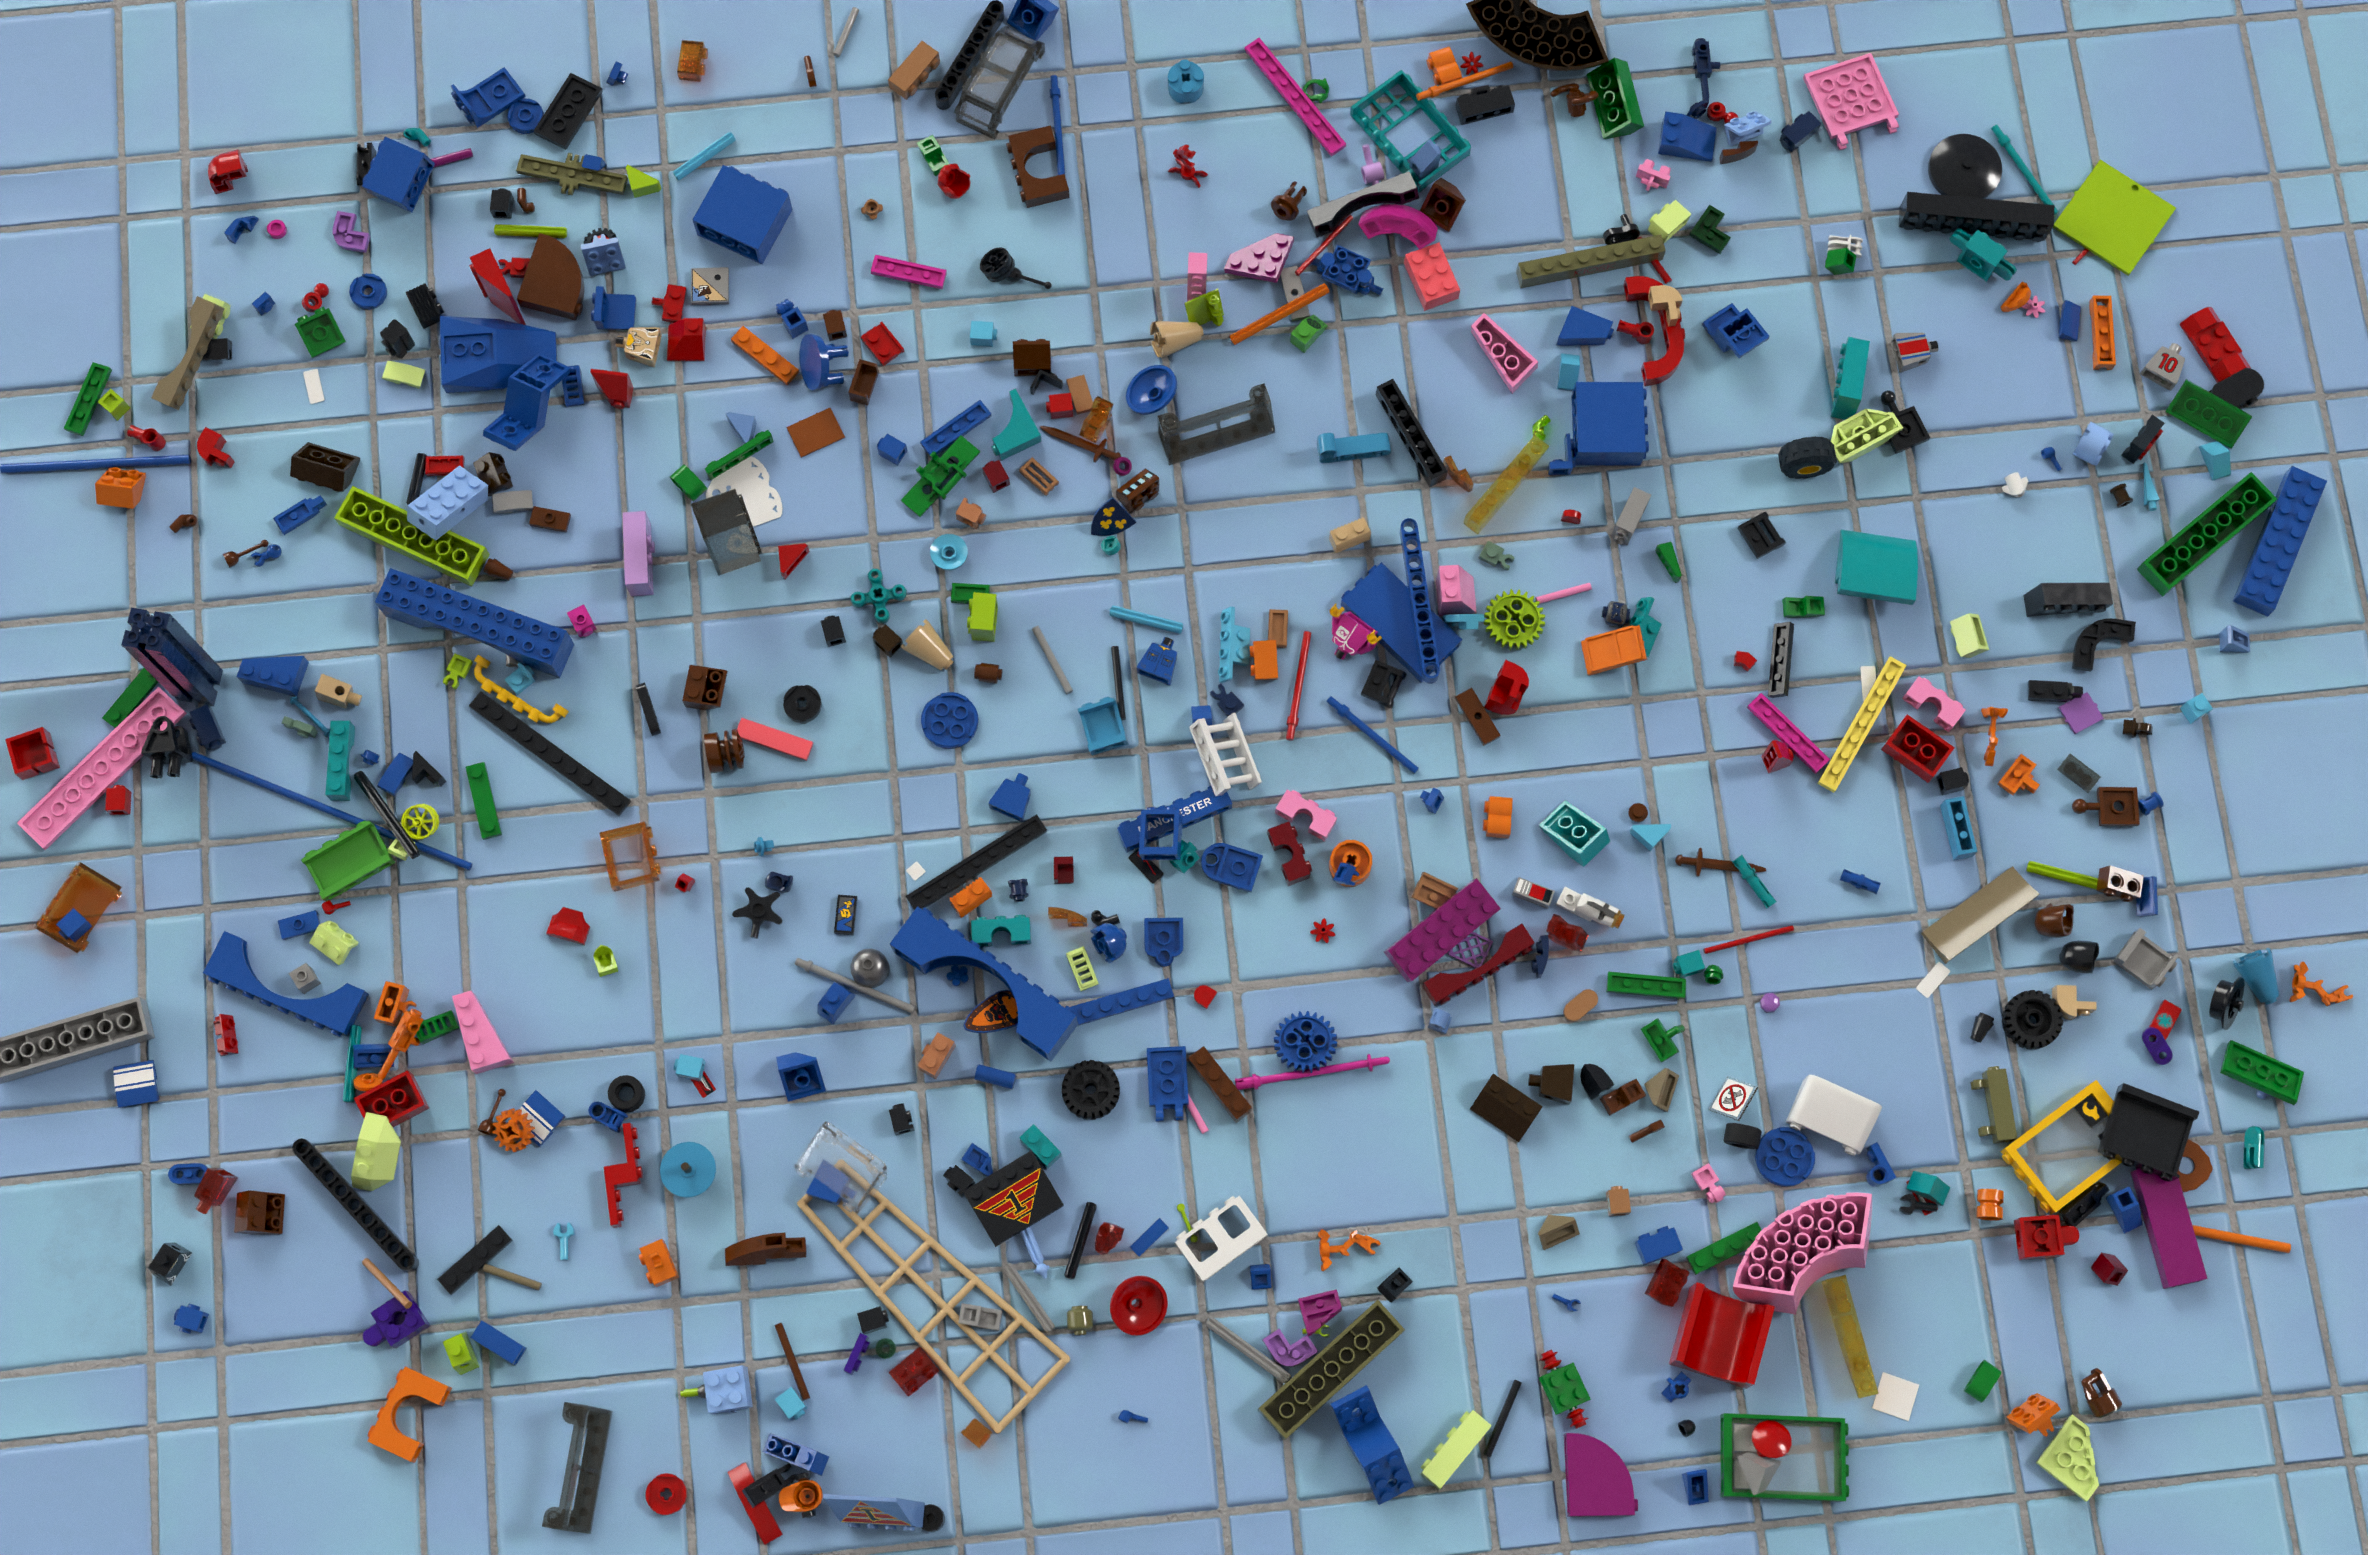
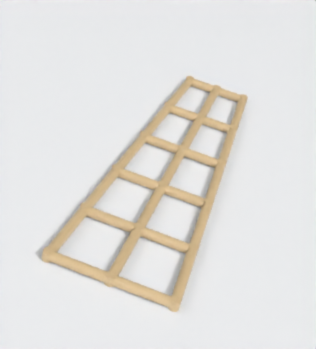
M839 1160L834 1167L845 1172L874 1197L879 1204L863 1220L841 1199L837 1206L857 1225L841 1243L807 1205L813 1199L812 1197L805 1194L798 1200V1207L995 1433H1001L1064 1366L1070 1362L1069 1355L843 1160ZM885 1209L889 1210L924 1241L906 1261L869 1226ZM862 1232L899 1267L880 1287L846 1249ZM930 1247L969 1280L948 1303L911 1268ZM904 1273L941 1308L920 1332L916 1330L885 1294ZM975 1286L1014 1319L990 1346L970 1326L959 1324V1315L953 1310ZM947 1315L984 1351L959 1378L924 1339ZM1020 1325L1060 1359L1033 1388L995 1352ZM989 1357L1026 1393L999 1423L964 1385Z

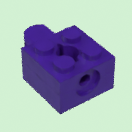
M406 1290L402 1292L412 1302L410 1308L406 1309L393 1297L370 1312L376 1323L363 1332V1340L367 1345L376 1347L387 1340L391 1347L398 1348L430 1327L429 1322L410 1292Z

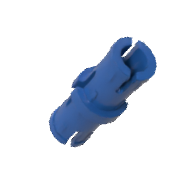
M1846 869L1843 870L1840 881L1852 884L1857 889L1868 890L1874 894H1877L1881 884L1864 877V874L1859 875Z

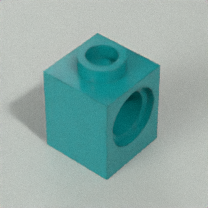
M1699 950L1677 956L1674 960L1675 963H1673L1674 971L1676 974H1679L1680 978L1701 973L1705 969Z

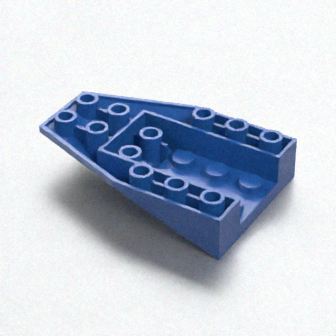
M440 316L441 385L446 393L507 388L509 376L537 353L557 361L556 332L501 319Z

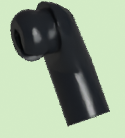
M1095 910L1091 914L1092 922L1098 926L1104 923L1113 925L1120 923L1117 914L1106 917L1099 910Z

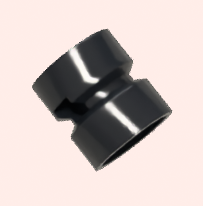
M925 1505L922 1529L927 1532L939 1531L945 1523L944 1512L936 1505Z

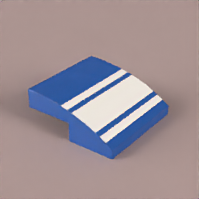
M154 1060L113 1067L118 1108L159 1100Z
M537 1090L520 1107L522 1114L528 1113L527 1119L533 1120L530 1126L535 1127L531 1131L535 1137L531 1138V1140L539 1147L553 1134L552 1131L566 1117Z

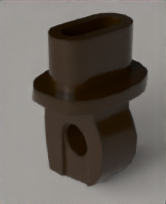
M2133 718V720L2124 719L2123 734L2131 735V738L2136 737V734L2152 735V724L2136 723V718Z

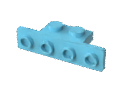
M1232 606L1222 610L1220 616L1221 645L1219 651L1220 667L1218 670L1220 683L1232 680L1233 664L1249 665L1250 628L1234 625L1235 607Z

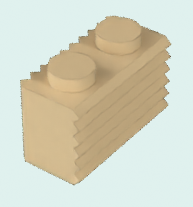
M1362 517L1361 519L1358 518V521H1351L1347 525L1344 524V526L1341 525V527L1331 530L1329 541L1334 552L1338 553L1370 540L1371 531L1365 518Z

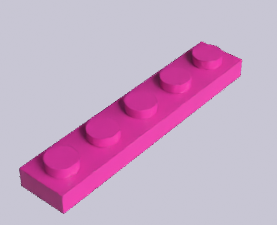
M1762 693L1747 706L1815 774L1829 762L1830 759Z

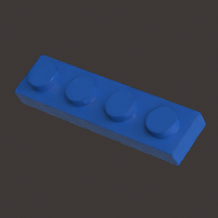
M979 400L923 439L920 444L929 456L933 451L939 454L953 444L960 436L966 435L992 416L991 412Z

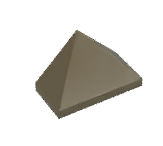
M1664 1068L1644 1084L1653 1105L1664 1112H1668L1679 1078L1678 1074L1668 1068Z
M1549 1214L1538 1233L1543 1250L1580 1234L1574 1217Z

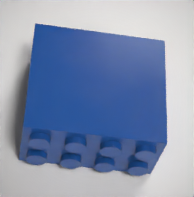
M723 165L692 220L698 236L763 264L793 209L789 194L784 189H776L766 181H758L750 174L740 173L735 167Z
M1643 382L1575 383L1571 395L1575 466H1641L1643 459H1646V453L1649 451V442L1645 441V435H1648V424H1645L1647 406H1644L1647 390L1643 389Z

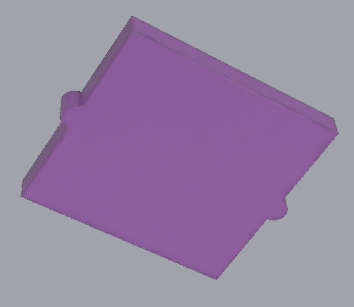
M2088 692L2084 693L2081 698H2075L2058 707L2065 718V723L2069 724L2074 734L2104 719L2097 708V703L2093 702Z

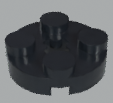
M809 685L791 687L786 692L783 700L786 715L791 720L801 724H806L815 719L822 707L819 693ZM807 700V706L799 708L798 701Z

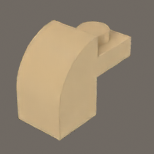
M1651 286L1648 292L1650 310H1665L1668 327L1676 326L1677 320L1680 319L1679 308L1683 301L1682 296L1671 286Z
M2056 985L2052 988V999L2056 1000V1005L2059 1004V1011L2063 1013V1018L2073 1020L2077 1017V1013L2079 1016H2089L2090 1013L2097 1010L2096 1002L2077 1001L2076 986Z

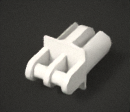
M1829 235L1827 253L1829 250L1848 248L1855 251L1853 253L1856 255V258H1861L1862 238L1851 237V235L1849 237Z

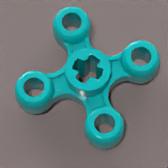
M871 569L868 573V580L872 584L871 590L868 593L854 592L851 595V603L856 608H861L867 603L873 604L876 607L874 614L876 621L884 624L890 619L889 611L885 607L887 601L891 599L904 600L907 596V590L901 584H897L891 589L884 588L882 586V572L879 569Z

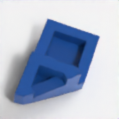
M255 216L237 218L230 224L224 234L230 242L236 243L244 229L250 232L253 230L259 218Z
M971 1143L960 1160L988 1177L993 1174L991 1157H989L987 1152Z

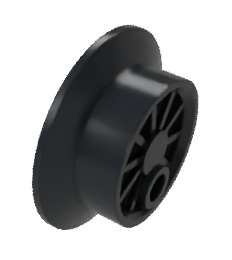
M2241 977L2237 978L2234 983L2221 980L2212 996L2209 1015L2212 1018L2221 1020L2224 1030H2228L2231 1027L2238 1011L2241 1012L2244 1005L2242 998L2245 983Z

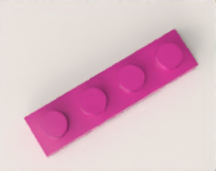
M875 255L871 274L943 290L947 270Z

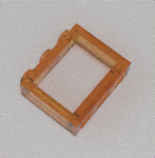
M645 821L599 833L611 888L614 892L660 881L661 867L659 863H656L654 857L658 856L655 844L652 845L650 839L654 836L651 826L648 827ZM642 833L651 874L620 881L611 841Z

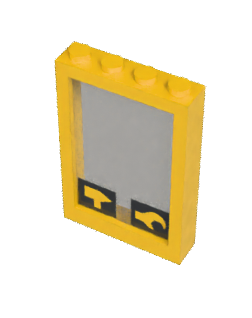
M2097 1080L2090 1083L2000 1151L2003 1154V1160L2008 1165L2011 1164L2015 1169L2014 1173L2018 1179L2026 1183L2029 1193L2033 1197H2037L2041 1202V1208L2050 1215L2056 1213L2122 1163V1161L2117 1159H2106L2103 1157V1154L2097 1152L2113 1104V1100Z

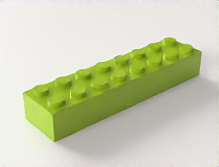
M354 486L351 487L334 517L340 526L471 587L490 555L486 547L450 530L439 539L434 540L407 521L406 510Z

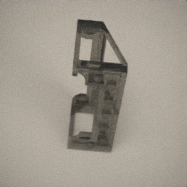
M1265 383L1251 388L1249 392L1250 400L1179 421L1178 417L1173 413L1157 416V432L1168 464H1176L1275 433L1271 400ZM1249 413L1250 420L1224 428L1220 426L1221 421ZM1216 423L1217 430L1182 441L1179 437V434Z
M564 1402L563 1419L569 1424H574L560 1504L559 1507H551L545 1512L542 1527L591 1534L613 1411ZM586 1428H587V1435H586V1441H585L584 1452H583V1457H582V1463H581V1466H580L579 1464H580V1459H581V1453H582V1447H583V1442H584V1436H585V1431H586ZM580 1470L573 1510H571L576 1487L578 1471Z

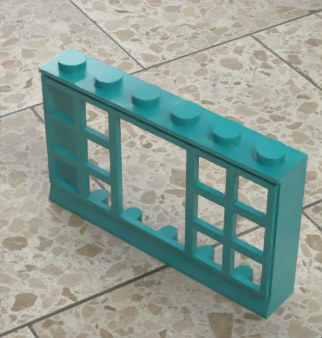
M1400 70L1351 106L1350 115L1402 174L1410 171L1420 193L1467 156H1470L1471 145L1467 139L1461 137L1458 129L1448 122L1445 114L1440 113L1436 109L1432 100L1427 98L1420 101L1417 100L1416 94L1423 92V90L1413 83L1409 74H1405ZM1397 84L1406 92L1398 99L1389 92ZM1384 94L1393 102L1385 109L1375 101ZM1410 96L1417 105L1407 112L1400 102ZM1372 103L1379 110V113L1370 119L1362 110ZM1397 106L1404 115L1394 122L1387 112ZM1420 108L1440 130L1430 138L1435 144L1434 141L1443 134L1451 142L1450 145L1441 150V156L1446 162L1422 180H1419L1415 172L1409 167L1410 163L1408 160L1425 143L1406 157H1403L1384 135ZM1381 116H1384L1391 124L1383 131H1380L1373 123ZM1455 146L1459 153L1449 159L1445 153Z

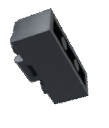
M1489 85L1471 89L1470 95L1463 94L1458 97L1455 106L1461 125L1513 113L1515 102L1509 85H1499L1490 90Z

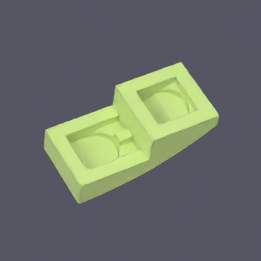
M387 361L382 379L399 385L403 383L419 389L425 370L399 362Z

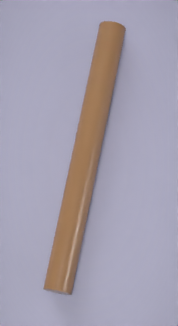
M368 1258L362 1261V1264L406 1309L412 1306V1302Z

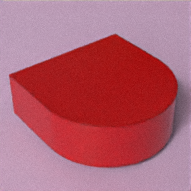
M1568 509L1563 511L1561 521L1580 524L1582 514L1579 511Z
M1201 985L1196 988L1194 999L1199 1005L1207 1009L1216 996L1217 991L1209 986Z

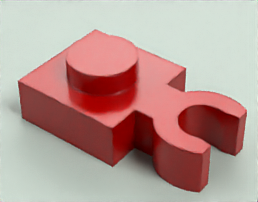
M512 257L511 262L500 259L498 260L499 264L505 265L500 270L503 275L510 272L511 277L524 278L530 258Z

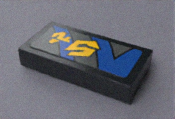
M838 895L834 934L854 935L857 896Z

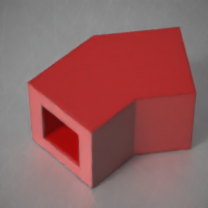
M1736 651L1734 666L1743 667L1747 672L1757 662V659L1749 652Z
M683 873L678 877L675 888L683 892H690L695 880Z

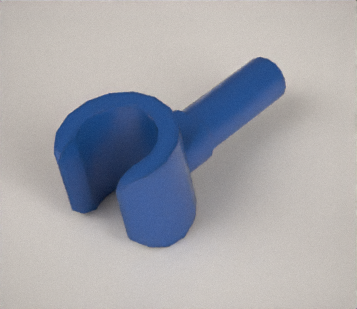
M2048 447L2041 450L2043 459L2050 458L2057 471L2062 469L2056 460L2054 448Z
M1556 1294L1552 1297L1567 1305L1568 1310L1572 1312L1578 1311L1572 1308L1573 1302L1581 1304L1577 1299L1568 1300Z
M1123 1410L1118 1419L1127 1424L1130 1418L1145 1423L1148 1422V1418L1138 1416L1128 1410Z

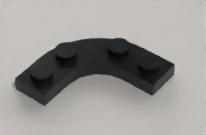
M2109 618L2098 620L2089 625L2076 640L2072 669L2091 672L2093 670L2096 646L2105 639L2132 642L2134 640L2136 622Z

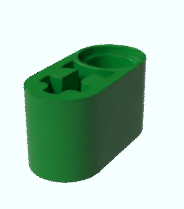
M684 464L669 476L673 483L693 502L707 490L705 484Z
M1983 1360L1967 1383L1964 1391L1982 1403L1992 1390L2002 1371L1986 1360Z

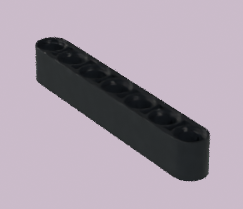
M993 0L988 4L936 89L935 100L939 109L947 110L952 106L1004 20V6L1002 2ZM941 97H947L945 100H940Z

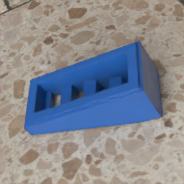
M579 365L568 366L570 367V374L562 380L565 406L585 405L581 369ZM576 380H577V383H569V384H568V381H576ZM578 388L575 391H568V389ZM579 395V398L569 399V396Z

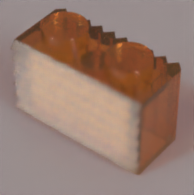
M682 40L677 69L680 80L700 82L701 76L705 75L706 66L703 63L704 59L708 58V48H705L704 42Z

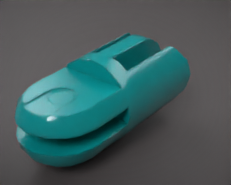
M2251 1126L2246 1130L2244 1137L2243 1167L2245 1169L2264 1168L2265 1134L2260 1127Z

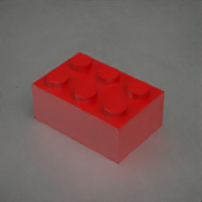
M1907 714L1881 750L1929 783L1955 747Z
M408 1070L354 1098L363 1118H365L367 1112L387 1116L392 1127L429 1109L414 1075Z

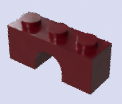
M1288 821L1268 829L1267 835L1273 850L1287 849L1292 854V859L1281 866L1287 885L1290 886L1309 879L1312 867L1310 862L1304 859L1303 854H1305L1302 843L1298 844L1296 837H1298L1295 826H1291Z

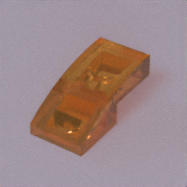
M1451 455L1445 457L1443 464L1449 476L1464 490L1472 491L1474 484L1466 468L1459 471Z
M1048 907L1049 919H1068V927H1087L1088 925L1087 918L1076 912L1063 908Z

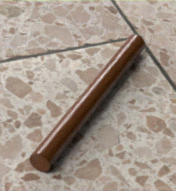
M778 1323L774 1326L802 1400L805 1401L810 1398L783 1324Z

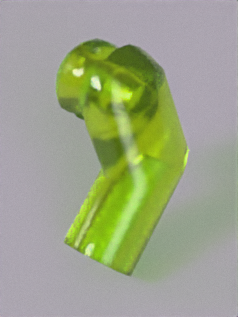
M1543 415L1532 426L1533 437L1538 442L1546 438L1544 427L1551 422L1547 415Z

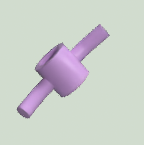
M1367 144L1362 146L1366 165L1361 167V173L1365 184L1372 183V185L1379 183V180L1384 179V172L1379 161L1373 163L1370 147Z

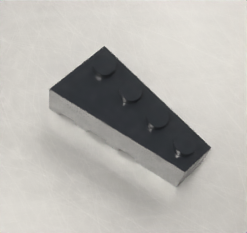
M2041 583L2023 595L2027 617L2084 613L2089 611L2100 613L2113 605L2110 583Z

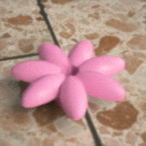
M2034 296L2033 300L2029 298L2027 304L2022 306V308L2028 309L2026 316L2031 315L2033 312L2034 317L2038 318V312L2045 313V310L2041 307L2045 302H2038V297Z

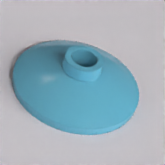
M954 534L939 536L934 540L930 548V556L933 563L944 570L959 568L964 564L968 555L965 541ZM952 552L953 555L951 557L946 556V553Z

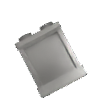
M2139 928L2133 933L2113 962L2152 990L2156 986L2160 987L2165 982L2166 978L2164 976L2168 971L2171 972L2176 967L2177 963L2175 961L2178 956L2176 954L2171 956L2145 937L2146 932Z

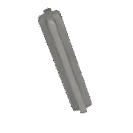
M1011 1263L1007 1264L1003 1271L1045 1332L1052 1331L1055 1328L1053 1322Z

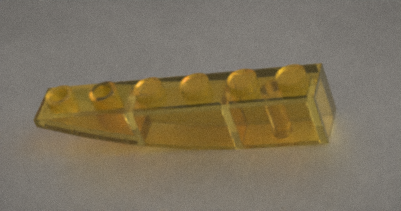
M1534 435L1466 514L1463 524L1476 534H1479L1548 450L1549 445Z
M1846 1275L1822 1281L1837 1338L1858 1399L1879 1394Z

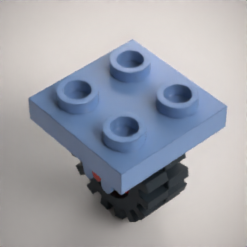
M598 228V231L594 229L592 234L589 232L587 234L588 237L585 236L581 250L590 276L626 268L618 238L611 229L609 231L607 228H604L603 231L601 228Z

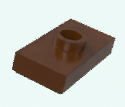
M533 506L529 524L530 526L567 533L571 514Z

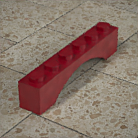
M1520 924L1505 934L1498 951L1482 966L1472 971L1458 974L1439 973L1424 982L1422 987L1434 1006L1437 1004L1442 1006L1451 1000L1450 997L1457 994L1459 996L1467 990V986L1471 984L1475 986L1484 980L1482 977L1489 974L1492 976L1500 970V966L1504 964L1508 966L1515 962V957L1520 954L1525 956L1530 953L1535 942L1524 925Z

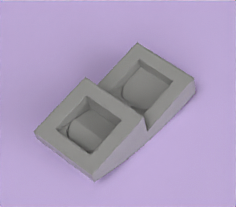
M532 490L492 494L493 513L532 511Z
M962 1303L958 1323L999 1331L1003 1311Z

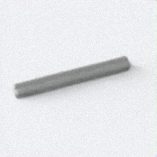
M1213 1317L1207 1321L1206 1327L1283 1383L1288 1382L1291 1375Z

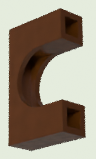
M1051 125L1009 135V143H1006L1008 154L1012 153L1011 165L1013 170H1017L1018 175H1015L1017 186L1022 188L1020 197L1022 202H1026L1027 208L1070 198L1065 174L1040 179L1031 176L1025 169L1027 161L1032 156L1056 150Z

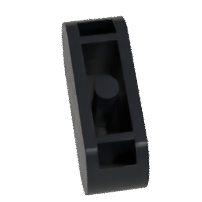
M2244 368L2215 384L2209 392L2242 410V407L2246 404L2251 406L2258 401L2257 398L2264 389V380L2257 371Z

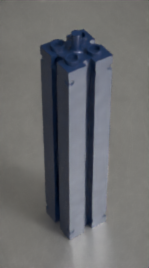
M131 607L127 623L131 625L132 629L131 631L125 630L121 646L176 700L192 703L194 698L199 704L214 706L218 692L214 690L213 686L214 684L220 685L223 673L222 668L176 619L172 618L171 614L155 611L154 616H152L147 610Z

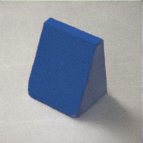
M584 155L583 168L600 171L606 166L602 157Z
M1270 1264L1250 1265L1252 1290L1272 1288Z

